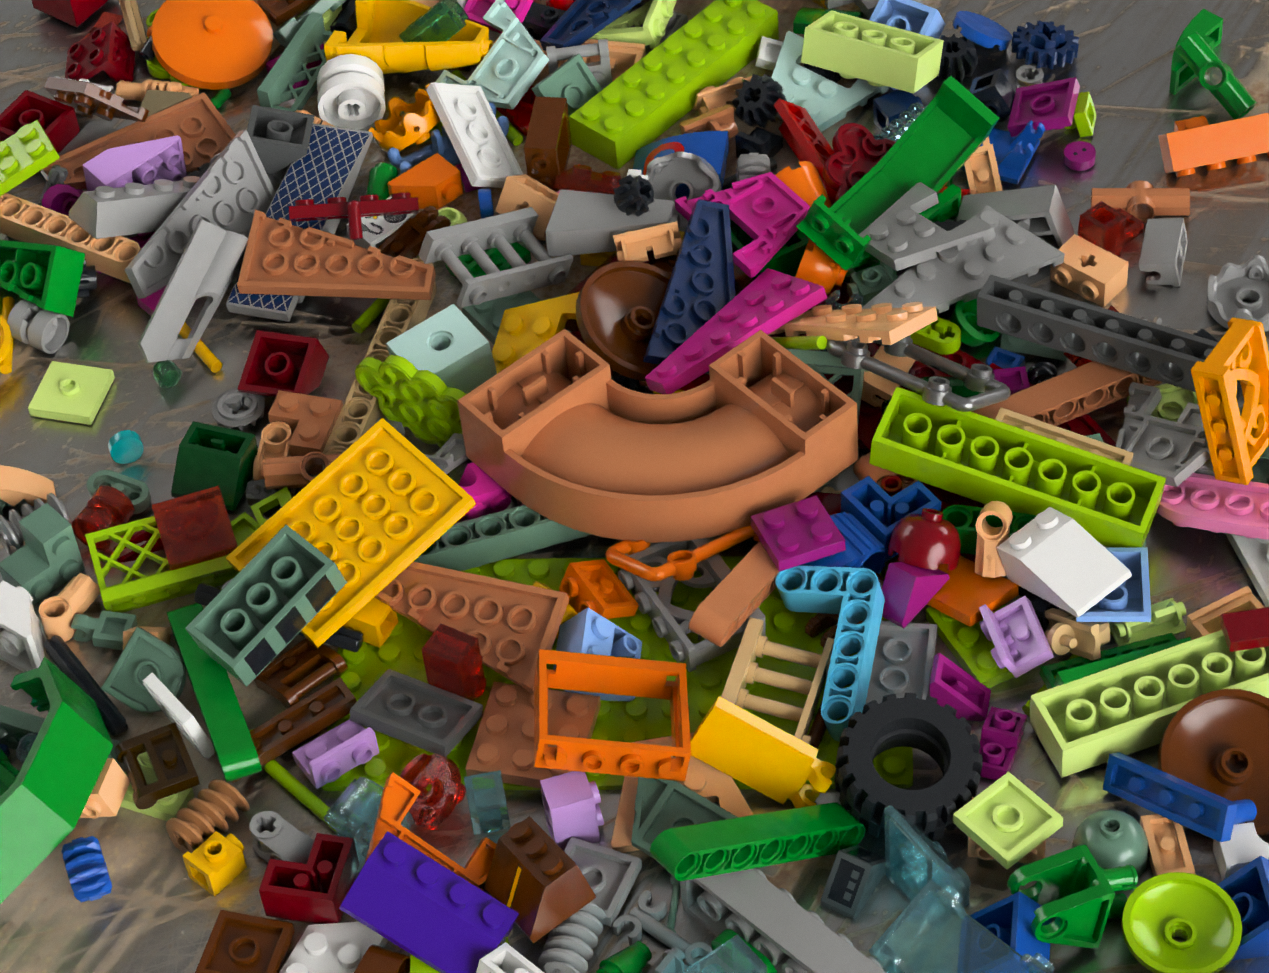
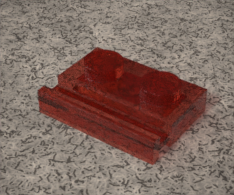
M576 164L562 172L561 175H556L555 188L614 195V189L620 186L619 180L622 178L618 172L603 171L598 173L592 171L590 166Z

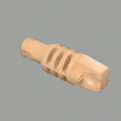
M147 79L142 83L120 80L116 85L117 96L124 98V100L141 101V103L147 90L189 93L192 97L199 95L198 88L183 86L181 83L174 81Z

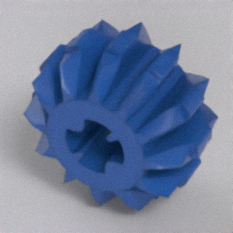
M94 836L80 837L64 844L61 851L75 898L80 902L94 901L102 898L101 896L111 893L112 883L98 839Z

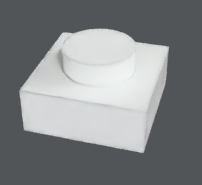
M762 36L755 66L774 71L783 42Z

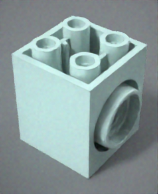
M455 304L448 306L386 343L389 355H398L407 359L417 370H428L437 375L447 387L459 389L465 394H468L497 374L489 341Z

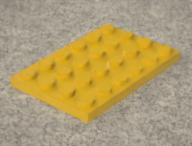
M381 418L233 550L226 559L239 573L285 525H288L331 559L347 583L300 631L319 648L471 510L476 503L471 495L384 418Z

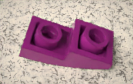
M991 707L982 726L979 742V753L982 755L981 777L997 781L1008 771L1010 772L1025 729L1027 715L1013 712L1009 709Z

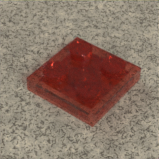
M219 486L151 505L170 570L228 555L238 547Z

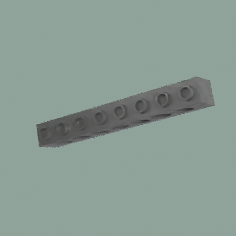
M991 274L977 296V326L1194 392L1196 391L1191 368L1197 361L1204 362L1218 344V342ZM1237 380L1236 398L1238 401L1242 393L1240 380Z

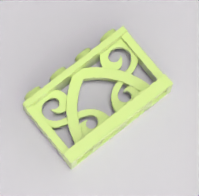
M650 0L631 13L627 11L622 17L617 18L589 39L645 44V46L650 45V48L654 49L660 44L662 37L665 35L666 26L669 19L673 16V9L677 0Z

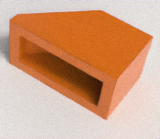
M435 153L387 183L390 196L394 193L408 192L411 193V198L418 197L419 209L429 206L440 209L464 194L460 170L438 153Z

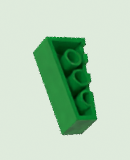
M0 240V287L20 295L19 297L37 304L38 307L44 310L73 317L83 272L85 253L57 245Z

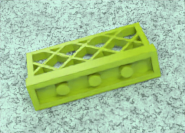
M221 497L85 534L106 611L123 613L195 593L200 583L214 587L221 586L238 574L226 559L236 548ZM217 510L219 519L212 530L197 523L203 513ZM179 521L187 526L177 539L163 532L168 523ZM221 527L224 535L218 533ZM192 529L208 535L200 549L184 542ZM145 530L153 534L144 548L129 541L137 531ZM159 538L174 545L165 559L150 552ZM110 539L118 543V546L109 558L97 552L95 543ZM214 539L226 544L229 550V554L213 557L205 552ZM125 547L140 554L131 568L116 561ZM180 548L195 555L189 565L181 567L172 562ZM146 557L161 564L156 574L146 576L137 572ZM100 561L106 563L103 569L101 568ZM112 567L127 574L122 583L110 587L106 586L105 577Z

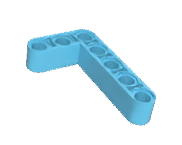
M799 565L778 572L775 578L777 589L785 607L794 612L839 614L821 705V715L831 738L839 742L843 729L848 727L849 719L855 712L863 713V707L866 704L885 597L878 577L871 569ZM848 684H852L851 686H849V687H847V688H843L844 686H846V685H848ZM846 716L844 719L836 721L838 718Z

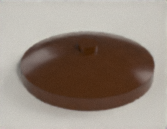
M618 261L596 270L582 287L576 302L578 329L588 348L610 365V369L628 378L646 382L645 377L658 366L657 364L645 363L643 359L671 274L643 262Z
M1221 689L1202 694L1185 704L1165 729L1159 746L1158 769L1230 801L1252 800L1256 805L1257 815L1251 822H1254L1259 837L1269 834V698L1241 689Z

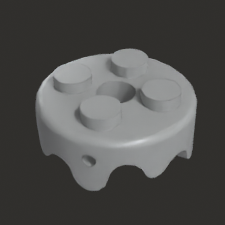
M675 152L657 157L647 165L646 175H648V181L654 190L653 199L676 200L675 190L682 183H685L690 189V196L687 200L703 196L705 190L712 189L714 192L722 191L719 176L713 166L696 154ZM675 209V214L680 215L679 231L685 232L689 221Z
M1253 255L1242 265H1234L1228 262L1223 265L1218 276L1210 274L1207 307L1213 319L1221 326L1229 329L1228 322L1234 317L1261 322L1264 332L1269 331V269L1263 256ZM1246 299V300H1248V301H1256V302L1249 304V303H1245V302H1243V301H1241V300Z

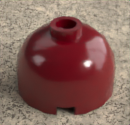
M923 508L921 514H910L896 524L890 537L888 555L892 556L894 552L899 553L898 561L930 570H938L939 563L948 564L947 571L956 569L958 566L961 541L955 526L943 519V512Z

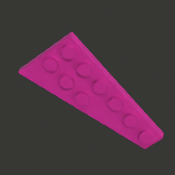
M767 268L645 377L649 389L660 394L674 393L708 372L711 363L759 330L768 335L827 299L824 286Z

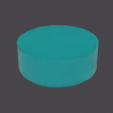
M124 430L114 434L108 442V449L112 459L120 464H129L136 461L144 451L140 436L131 430Z

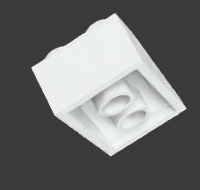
M1051 507L1039 513L1033 520L996 547L1008 580L1078 618L1132 576L1130 570L1073 518Z

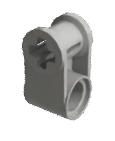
M262 811L253 816L250 820L249 828L251 835L254 837L252 844L254 853L267 863L269 859L307 863L314 843L310 836L295 828L273 811Z

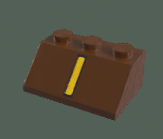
M530 816L514 824L507 833L498 839L484 888L490 896L519 913L515 924L533 943L596 898L577 864Z

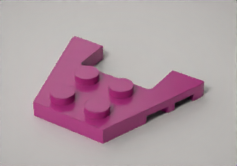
M772 172L733 182L732 188L718 192L708 189L705 190V194L701 197L687 200L686 196L674 200L675 209L688 221L693 207L698 200L729 205L730 219L754 239L753 242L732 253L733 263L751 279L761 271L798 230L796 226L805 218L810 209V206Z

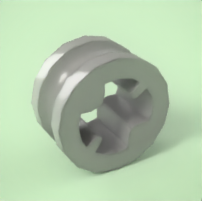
M1032 64L1019 67L1016 71V89L1042 84L1044 78L1043 70Z

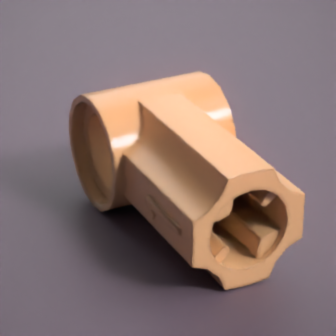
M991 501L982 508L975 524L977 531L975 573L980 574L982 577L996 578L1006 576L996 548L1009 538L1010 525L1013 519L1010 507L1004 502ZM995 515L999 517L1003 526H990L986 521V516Z
M79 573L70 580L57 596L49 597L41 602L38 612L48 640L53 636H60L66 642L74 637L76 629L71 628L74 616L76 614H83L101 594L99 585L90 576Z

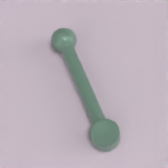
M671 876L670 883L673 889L667 927L676 933L674 926L681 887L680 881Z

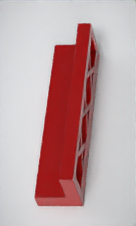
M779 98L773 105L784 121L778 129L799 161L811 162L816 167L833 205L837 191L830 188L824 181L822 172L827 159L835 153L805 108Z

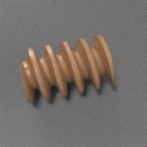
M213 779L210 781L208 789L205 788L199 791L198 799L193 798L188 801L187 808H182L177 812V818H170L166 822V831L175 847L183 854L187 851L192 853L194 846L198 848L205 841L204 837L209 838L215 832V827L223 832L229 829L224 818L227 817L233 822L239 820V815L235 810L236 807L242 812H248L250 807L246 799L235 787L223 780Z

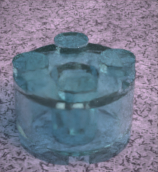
M359 777L358 780L355 778L347 786L323 818L337 831L335 833L336 836L354 838L355 846L362 850V855L366 858L384 788L367 778ZM408 811L401 825L409 830L414 824V820Z

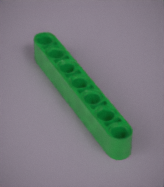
M194 603L166 613L224 778L228 783L261 772L262 767L227 670L200 649L185 629L203 610L201 604Z
M838 802L670 828L661 832L654 839L650 847V854L675 879L685 881L837 854L838 850L858 845L864 837L865 826Z

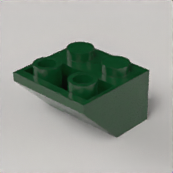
M193 421L179 444L171 489L172 497L183 500L195 498L203 502L221 497L224 509L234 511L247 489V483L253 478V464L258 452L255 434Z

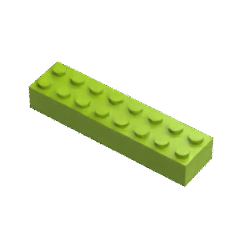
M758 0L713 1L569 116L572 145L619 170L635 157L636 150L652 143L689 113L694 107L696 94L702 89L709 86H715V88L722 86L757 57L762 36L778 40V11Z
M896 387L873 436L869 461L871 465L984 504L991 501L1004 502L1010 507L1012 512L1037 516L1048 507H1051L1073 518L1100 544L1108 547H1143L1161 502L1166 482L1165 477L971 411L963 412L946 405L937 406L926 403L922 400L921 394L900 387Z

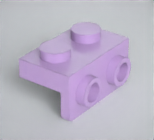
M1026 596L1019 598L994 613L986 604L979 607L984 619L979 622L980 627L989 641H993L995 648L991 649V654L1000 669L1006 667L1017 678L1054 657L1033 605Z

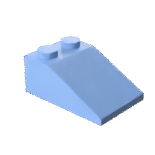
M879 0L869 19L873 22L939 39L946 25L937 9L913 0ZM891 87L889 88L890 90H893V91L898 90V89L891 88Z
M1105 547L1130 570L1132 576L1079 618L1076 617V622H1151L1148 547Z

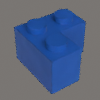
M870 476L841 492V513L844 511L847 514L851 513L887 550L893 529L902 518L910 514H921L923 508L941 511V501L919 480L892 497ZM894 552L892 556L888 555L887 553V556L889 558L886 560V562L892 559L893 557L897 556L899 553Z

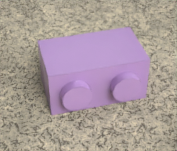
M571 771L540 780L546 825L554 842L563 851L571 837L590 843L600 842L598 826L604 825V821L598 804L601 803V798L596 782H588L585 772Z

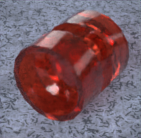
M100 486L90 497L87 505L81 509L72 521L73 532L83 544L88 546L85 534L128 523L134 515V505L124 493L116 488ZM108 539L95 543L96 549L98 551H105L109 549L114 541Z

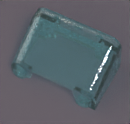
M931 879L869 949L871 956L881 964L883 970L887 973H1053L1055 969L1039 953H1035L1033 957L1026 953L1023 956L965 912L960 904L963 901V897L948 884L941 887Z

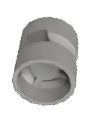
M25 299L19 301L12 308L7 320L12 338L25 344H30L32 347L48 354L58 351L63 346L69 333L70 324L65 315L44 310L38 307L37 304Z

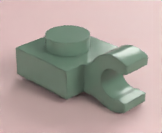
M102 610L99 618L76 614L71 628L76 629L74 634V640L88 642L92 640L95 647L123 650V631L136 627L138 622L134 614Z

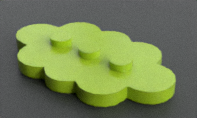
M390 355L383 362L373 357H366L356 366L355 375L357 381L365 391L378 398L379 408L388 420L401 422L403 427H408L422 442L437 444L441 448L454 433L463 435L457 400L466 395L463 391L447 387L434 373L428 370H417L411 362L398 355Z

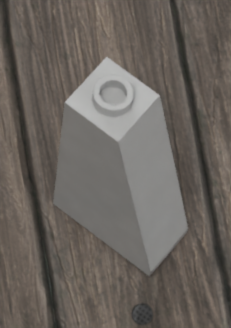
M561 189L545 231L548 256L555 257L568 254L578 255L617 251L613 235L677 221L678 228H680V215L675 214V203L671 200L654 199V202L648 205L649 211L637 217L635 213L627 216L626 213L620 211L614 202L613 194Z

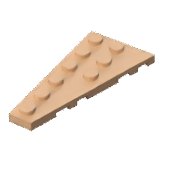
M922 302L906 303L902 305V308H892V303H880L871 306L870 309H862L861 304H850L838 310H832V305H820L813 307L812 310H807L768 335L785 332L786 337L806 334L807 336H825L827 340L849 341L859 337L860 343H872L874 340L882 339L883 345H892L935 322L938 318L936 306L923 307Z

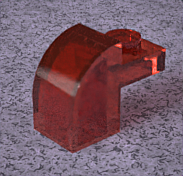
M1101 201L1080 215L1078 236L1121 257L1122 247L1143 233L1144 222L1121 208L1115 210Z

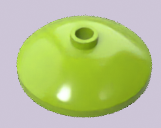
M1173 872L1154 876L1141 883L1131 893L1123 910L1122 933L1132 955L1139 963L1154 973H1218L1232 961L1238 951L1242 937V921L1234 901L1220 886L1198 875ZM1173 937H1182L1185 942H1177L1173 940Z

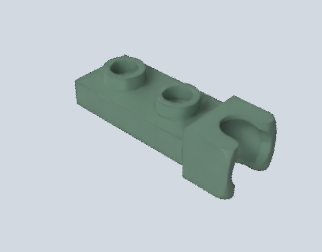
M317 0L299 18L295 19L293 17L287 20L273 35L286 49L311 12L322 15L328 9L334 12L346 0Z

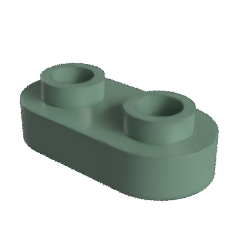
M111 470L98 471L87 480L86 486L90 499L97 504L131 515L145 511L151 504L149 488L143 481Z

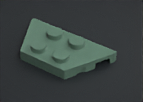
M638 777L631 842L632 846L651 856V844L664 830L738 817L675 780Z

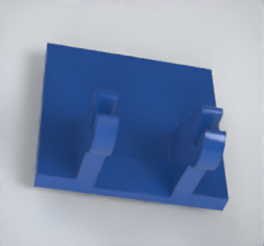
M1030 120L1026 127L1014 137H1011L1008 131L993 128L989 134L990 144H993L1001 181L1018 185L1040 144L1039 138L1045 132V127L1042 123H1039L1037 130L1033 128V121ZM963 165L959 170L965 171V166Z

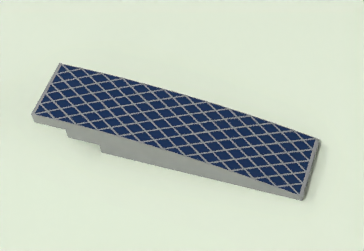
M313 124L307 155L291 163L266 212V217L275 220L280 218L289 220L288 206H295L296 200L314 199V204H327V198L346 197L348 202L372 141L373 133ZM341 219L291 223L303 229L312 227L335 235ZM239 272L226 306L228 312L289 322L296 304L302 303L305 296L240 294L237 287Z

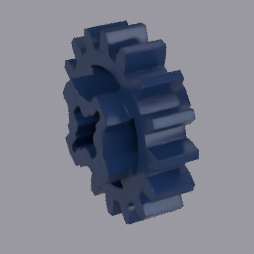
M1040 20L1037 21V25L1026 22L1025 27L1018 26L1017 32H1013L1011 51L1012 53H1017L1016 59H1025L1026 65L1035 63L1037 68L1053 69L1054 65L1063 68L1065 67V62L1072 64L1074 58H1077L1079 37L1074 36L1073 30L1065 31V25L1054 26L1052 21L1042 22Z

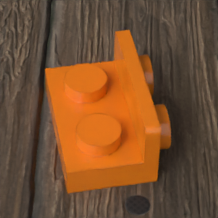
M604 559L569 563L559 591L567 593L569 597L568 603L577 613L588 607L606 619L635 616L639 604Z

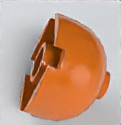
M809 239L795 277L824 286L827 295L835 284L838 286L842 285L847 270L845 271Z

